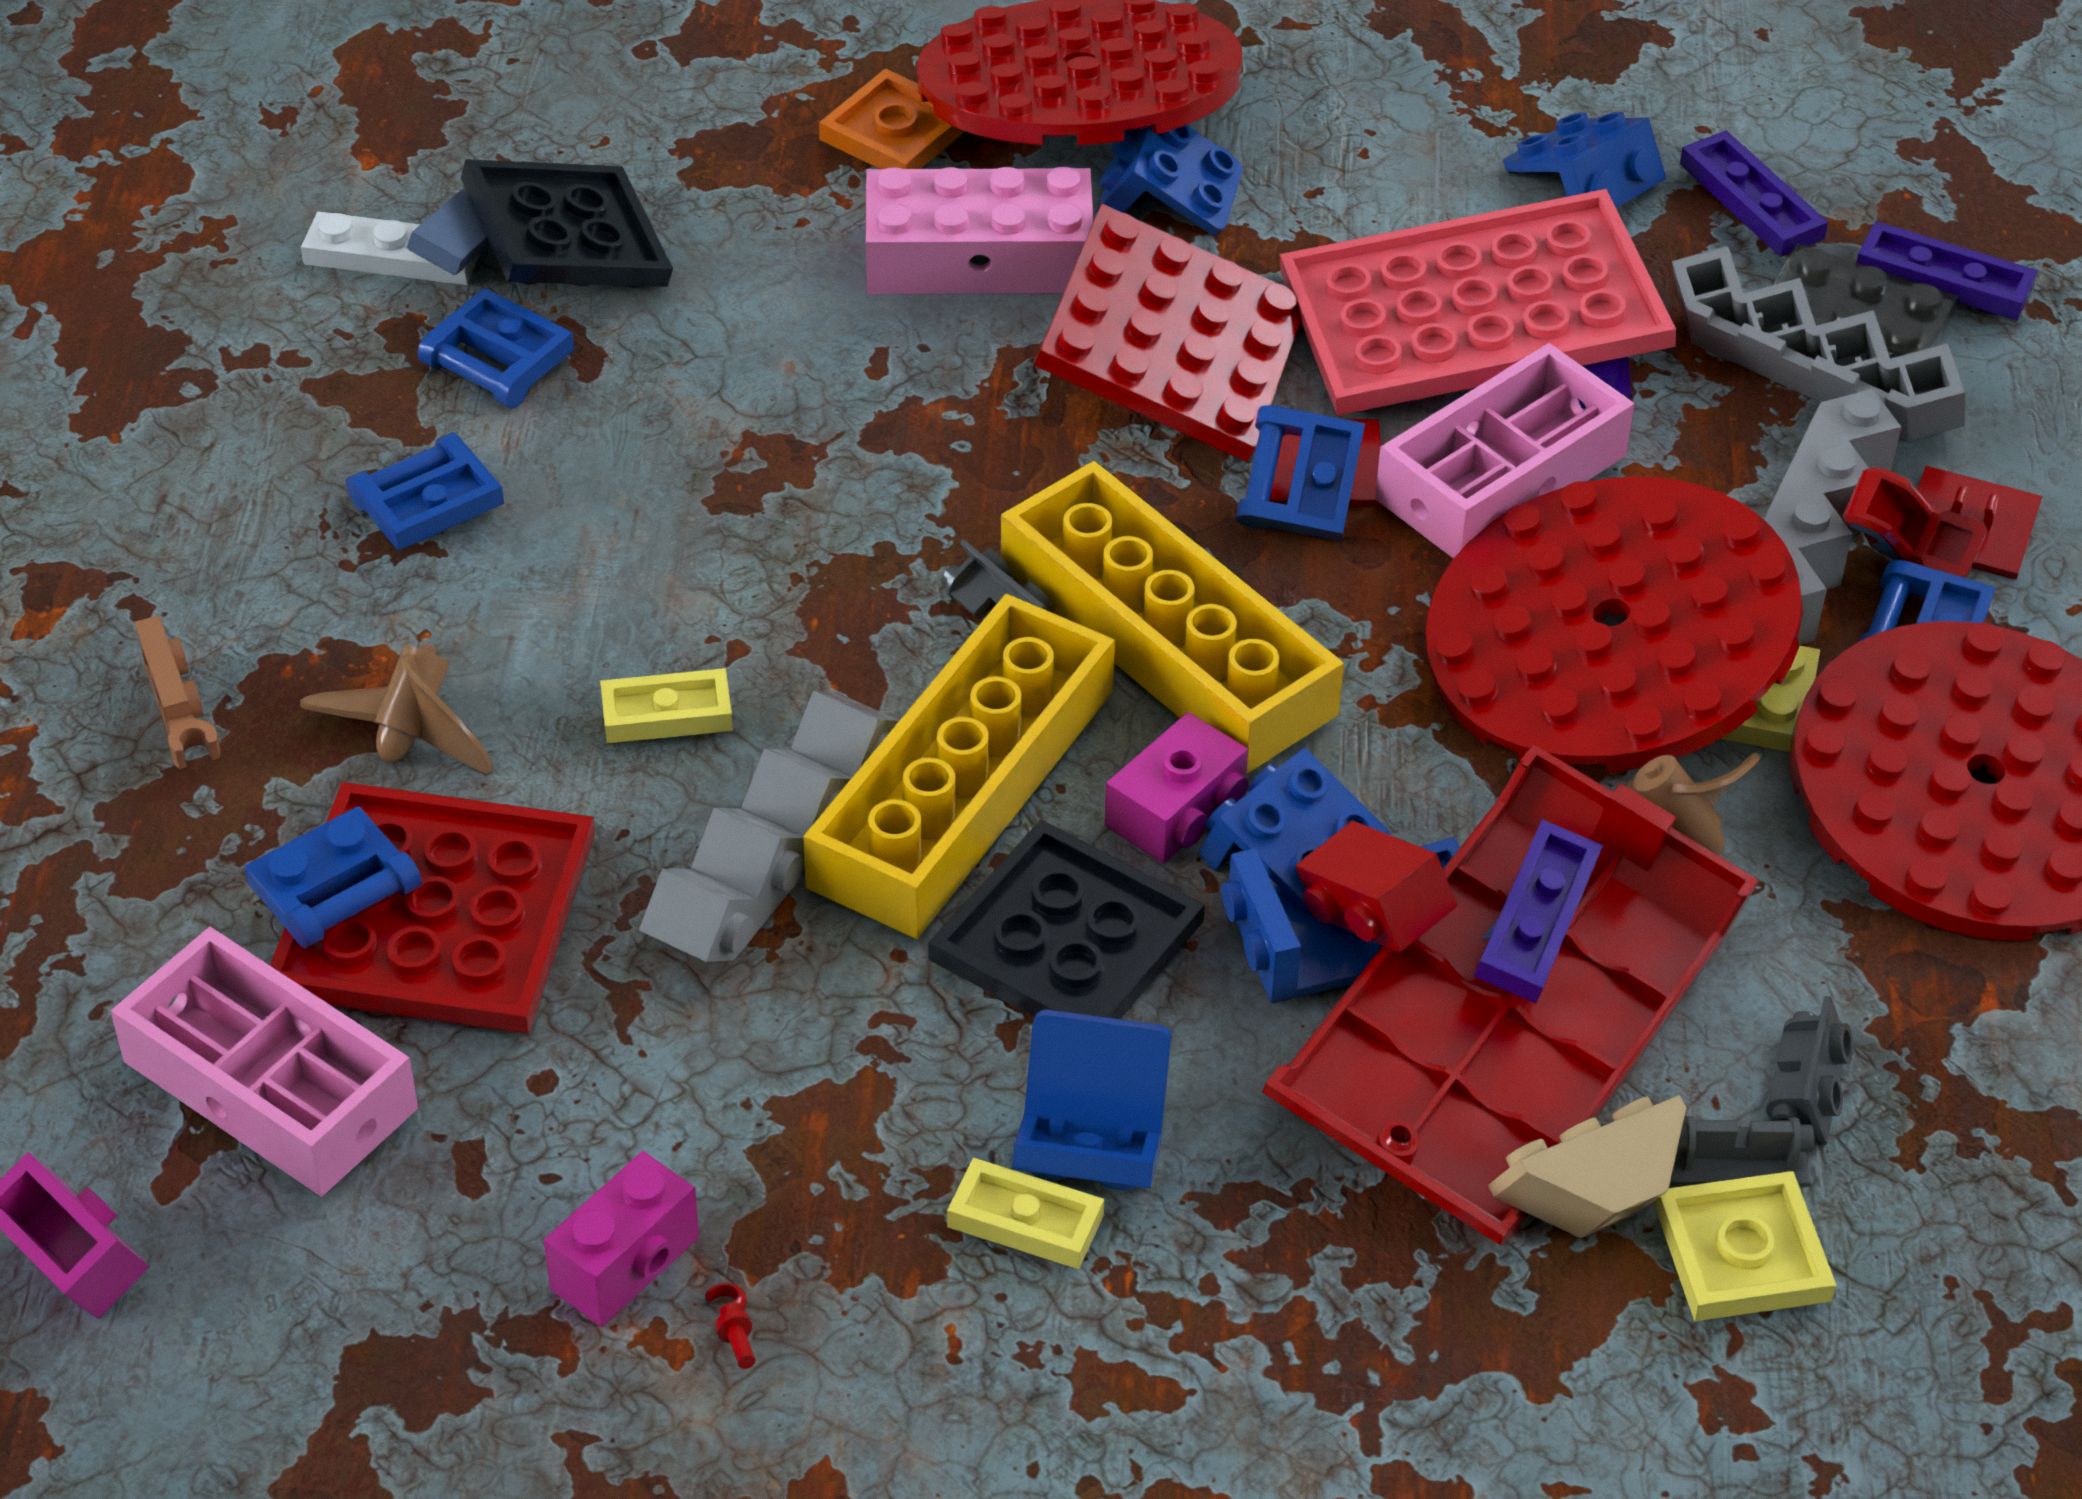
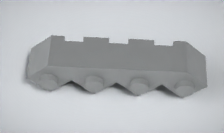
M1728 246L1672 261L1676 297L1691 344L1819 402L1873 389L1901 425L1899 438L1907 442L1965 427V390L1948 343L1890 359L1874 310L1816 326L1801 278L1743 293Z
M1873 389L1820 402L1764 517V520L1785 543L1799 575L1804 609L1798 636L1799 645L1815 641L1826 591L1829 588L1841 586L1852 535L1861 533L1848 528L1843 514L1863 470L1870 467L1892 470L1901 425Z
M813 690L791 750L764 748L742 808H713L691 869L661 870L639 931L705 962L735 960L805 874L803 844L805 833L900 720L839 693Z

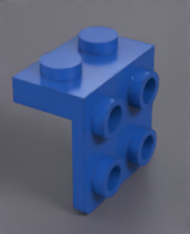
M1585 112L1565 116L1555 123L1557 129L1548 134H1539L1520 141L1517 144L1518 151L1503 159L1507 172H1559L1567 197L1607 189L1616 208L1667 179L1649 117L1625 118L1623 112H1613L1598 118H1588Z
M1188 124L1160 134L1151 131V126L1143 129L1124 130V141L1113 142L1111 151L1116 156L1100 179L1099 185L1104 187V191L1097 211L1102 203L1124 213L1146 190L1211 235H1218L1226 227L1243 171L1241 163L1227 149L1217 146L1192 129Z
M1303 747L1280 767L1275 763L1266 767L1247 788L1249 793L1238 802L1231 797L1211 814L1205 822V826L1210 830V833L1199 849L1198 854L1216 871L1231 859V854L1237 853L1241 849L1246 851L1256 848L1269 877L1301 909L1309 911L1303 900L1305 888L1295 867L1297 863L1352 820L1383 833L1391 834L1326 767Z
M1256 848L1231 854L1229 882L1223 883L1221 886L1223 906L1228 919L1231 922H1235L1243 939L1247 962L1253 972L1257 971L1271 1004L1352 985L1383 945L1373 941H1363L1355 933L1334 924H1324L1317 920L1310 911L1301 909L1279 886H1273Z
M1042 1010L1038 1012L1032 1024L1025 1110L1014 1143L1012 1169L1028 1171L1037 1178L1049 1181L1063 1180L1071 1177L1099 1181L1103 1186L1114 1190H1130L1136 1187L1151 1189L1161 1147L1172 1035L1169 1029L1158 1024L1062 1011Z

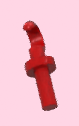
M719 1283L706 1291V1300L711 1302L717 1297L729 1296L735 1299V1301L722 1306L719 1310L720 1316L715 1323L718 1337L723 1342L731 1344L738 1366L742 1369H748L755 1364L756 1360L747 1338L752 1331V1323L749 1315L744 1311L747 1305L746 1294L742 1288L735 1284Z

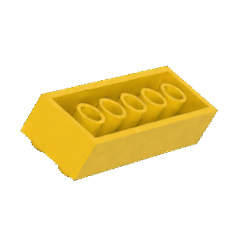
M1096 461L1090 462L1001 514V557L1014 571L1012 577L1023 586L1028 581H1031L1039 587L1053 602L1055 607L1052 611L1057 615L1115 639L1114 663L1177 717L1181 718L1187 712H1190L1248 748L1246 774L1339 715L1344 662Z
M1006 593L805 833L803 844L806 889L918 940L1113 693L1115 639Z

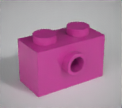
M1187 712L1106 782L1104 826L1165 864L1181 848H1189L1200 839L1206 829L1205 822L1221 804L1231 797L1238 802L1245 796L1249 784L1246 778L1248 748L1192 713Z
M642 1150L543 1239L550 1290L600 1327H603L699 1238L695 1187Z
M27 1152L0 1179V1229L64 1295L97 1319L150 1267L109 1226L118 1215L88 1186L77 1194L61 1177L30 1152Z

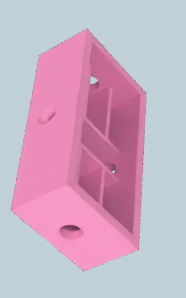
M893 167L887 169H866L867 294L1063 293L1093 223L1091 168L1016 169L1002 167L998 169H959L947 167L943 169H901ZM976 255H985L990 261L983 265H977L972 263L970 259Z
M1547 343L1380 447L1375 500L1454 559L1471 539L1512 507L1521 505L1540 495L1566 487L1573 482H1587L1627 455L1635 403L1555 346ZM1578 399L1586 406L1585 411L1581 408Z
M210 926L110 1010L124 1063L320 1197H323L418 1109L410 1057ZM177 995L174 1003L168 1008L171 1000Z

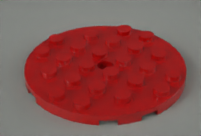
M1039 0L1003 8L998 6L982 7L974 12V17L958 24L942 27L941 33L927 44L917 62L919 96L922 102L930 101L933 104L934 115L937 118L958 129L979 136L1034 145H1043L1045 136L1060 137L1066 135H1077L1078 145L1124 141V130L1143 129L1151 126V131L1160 134L1185 126L1213 113L1228 102L1239 89L1240 74L1243 73L1241 44L1228 27L1208 15L1198 12V7L1194 4H1169L1155 0Z
M1659 477L1606 478L1587 482H1573L1566 487L1514 506L1471 539L1451 561L1432 596L1426 623V647L1434 681L1442 700L1463 727L1483 743L1489 745L1493 741L1517 752L1519 761L1530 747L1535 744L1569 766L1570 764H1606L1608 772L1640 769L1649 761L1663 755H1671L1675 759L1689 755L1716 742L1751 718L1757 712L1756 702L1767 693L1774 683L1782 684L1793 664L1799 649L1798 636L1804 609L1799 575L1785 543L1762 517L1741 502L1713 489L1681 480ZM1607 610L1611 616L1621 615L1627 617L1624 622L1615 626H1607L1600 623L1604 619L1603 612Z
M1940 621L1905 625L1877 633L1859 641L1832 660L1814 680L1807 692L1793 728L1790 744V773L1794 793H1800L1802 801L1811 817L1808 827L1837 865L1845 861L1857 874L1871 883L1868 892L1879 900L1910 917L1946 931L1970 937L2001 941H2030L2034 933L2052 932L2065 929L2068 935L2082 931V659L2051 641L2042 640L1989 623ZM1982 764L1987 765V772L1996 779L1997 783H1981L1971 776L1969 770H1978Z

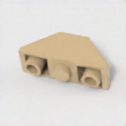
M1680 1095L1654 1106L1650 1098L1646 1096L1617 1110L1612 1114L1614 1122L1601 1127L1597 1118L1594 1117L1571 1127L1559 1136L1562 1143L1547 1148L1543 1139L1530 1142L1513 1151L1505 1158L1510 1168L1488 1184V1187L1494 1198L1516 1207L1579 1238L1588 1236L1635 1216L1668 1191L1686 1106Z

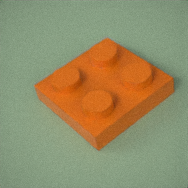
M886 68L819 122V140L879 169L893 167L922 169L965 132L947 124L934 115L933 104L930 101H921L918 93V83Z

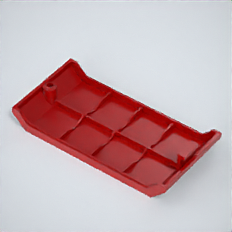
M1533 744L1520 760L1498 800L1443 868L1458 906L1402 952L1399 953L1382 946L1291 1063L1278 1066L1266 1081L1262 1093L1495 1243L1502 1245L1514 1236L1529 1215L1516 1207L1494 1198L1488 1187V1184L1510 1168L1505 1158L1513 1151L1538 1139H1543L1547 1148L1562 1143L1559 1136L1563 1132L1585 1120L1594 1117L1598 1118L1720 947L1759 880L1672 828L1677 818L1673 814L1621 783L1612 792ZM1543 819L1603 845L1543 990L1537 1003H1533L1474 977V973L1490 938L1481 939L1499 918L1538 826Z

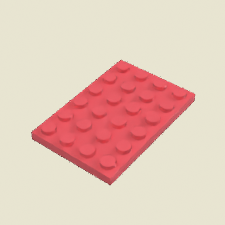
M1607 189L1279 254L1281 275L1286 287L1292 290L1296 296V304L1301 316L1300 323L1337 416L1466 389H1474L1547 343L1555 346L1581 366L1676 347V328Z

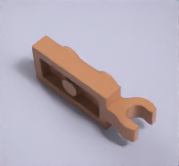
M159 615L135 621L144 666L168 734V744L174 765L179 769L187 767L184 752L189 747L195 745L206 747L212 760L220 758L221 750L216 728L208 721L196 719L197 717L204 716L195 681L194 679L184 682L181 680L180 675L189 673L180 638L167 639Z

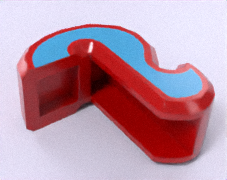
M1870 467L1863 470L1843 514L1848 528L1864 533L1870 547L1880 554L1893 560L1912 562L1963 578L1968 577L1987 535V528L1984 522L1951 511H1942L1931 506L1907 478L1879 467Z

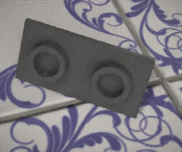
M962 539L959 543L969 558L961 566L958 564L950 566L942 577V582L946 585V594L977 619L992 603L996 605L1006 593L1049 612L1055 607L1049 597L1031 581H1028L1023 587L1011 578L1014 571L995 551L987 548L983 553H980L965 539Z
M1824 996L1820 1016L1808 1011H1799L1793 1015V1018L1785 1022L1777 1064L1780 1071H1799L1774 1072L1769 1100L1766 1106V1112L1771 1121H1788L1790 1117H1798L1800 1124H1811L1820 1145H1827L1832 1116H1839L1841 1114L1843 1105V1092L1840 1081L1843 1064H1850L1853 1056V1037L1850 1026L1847 1023L1840 1022L1831 996Z
M1685 1116L1671 1175V1186H1689L1793 1171L1799 1187H1810L1811 1179L1806 1152L1813 1151V1126L1811 1124H1800L1798 1117H1790L1788 1121H1750L1749 1127H1737V1120H1695L1693 1116Z

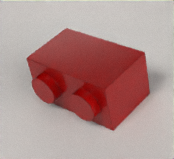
M1353 820L1295 865L1305 888L1303 893L1304 903L1317 920L1324 924H1334L1355 933L1363 941H1373L1399 953L1458 906L1437 853Z

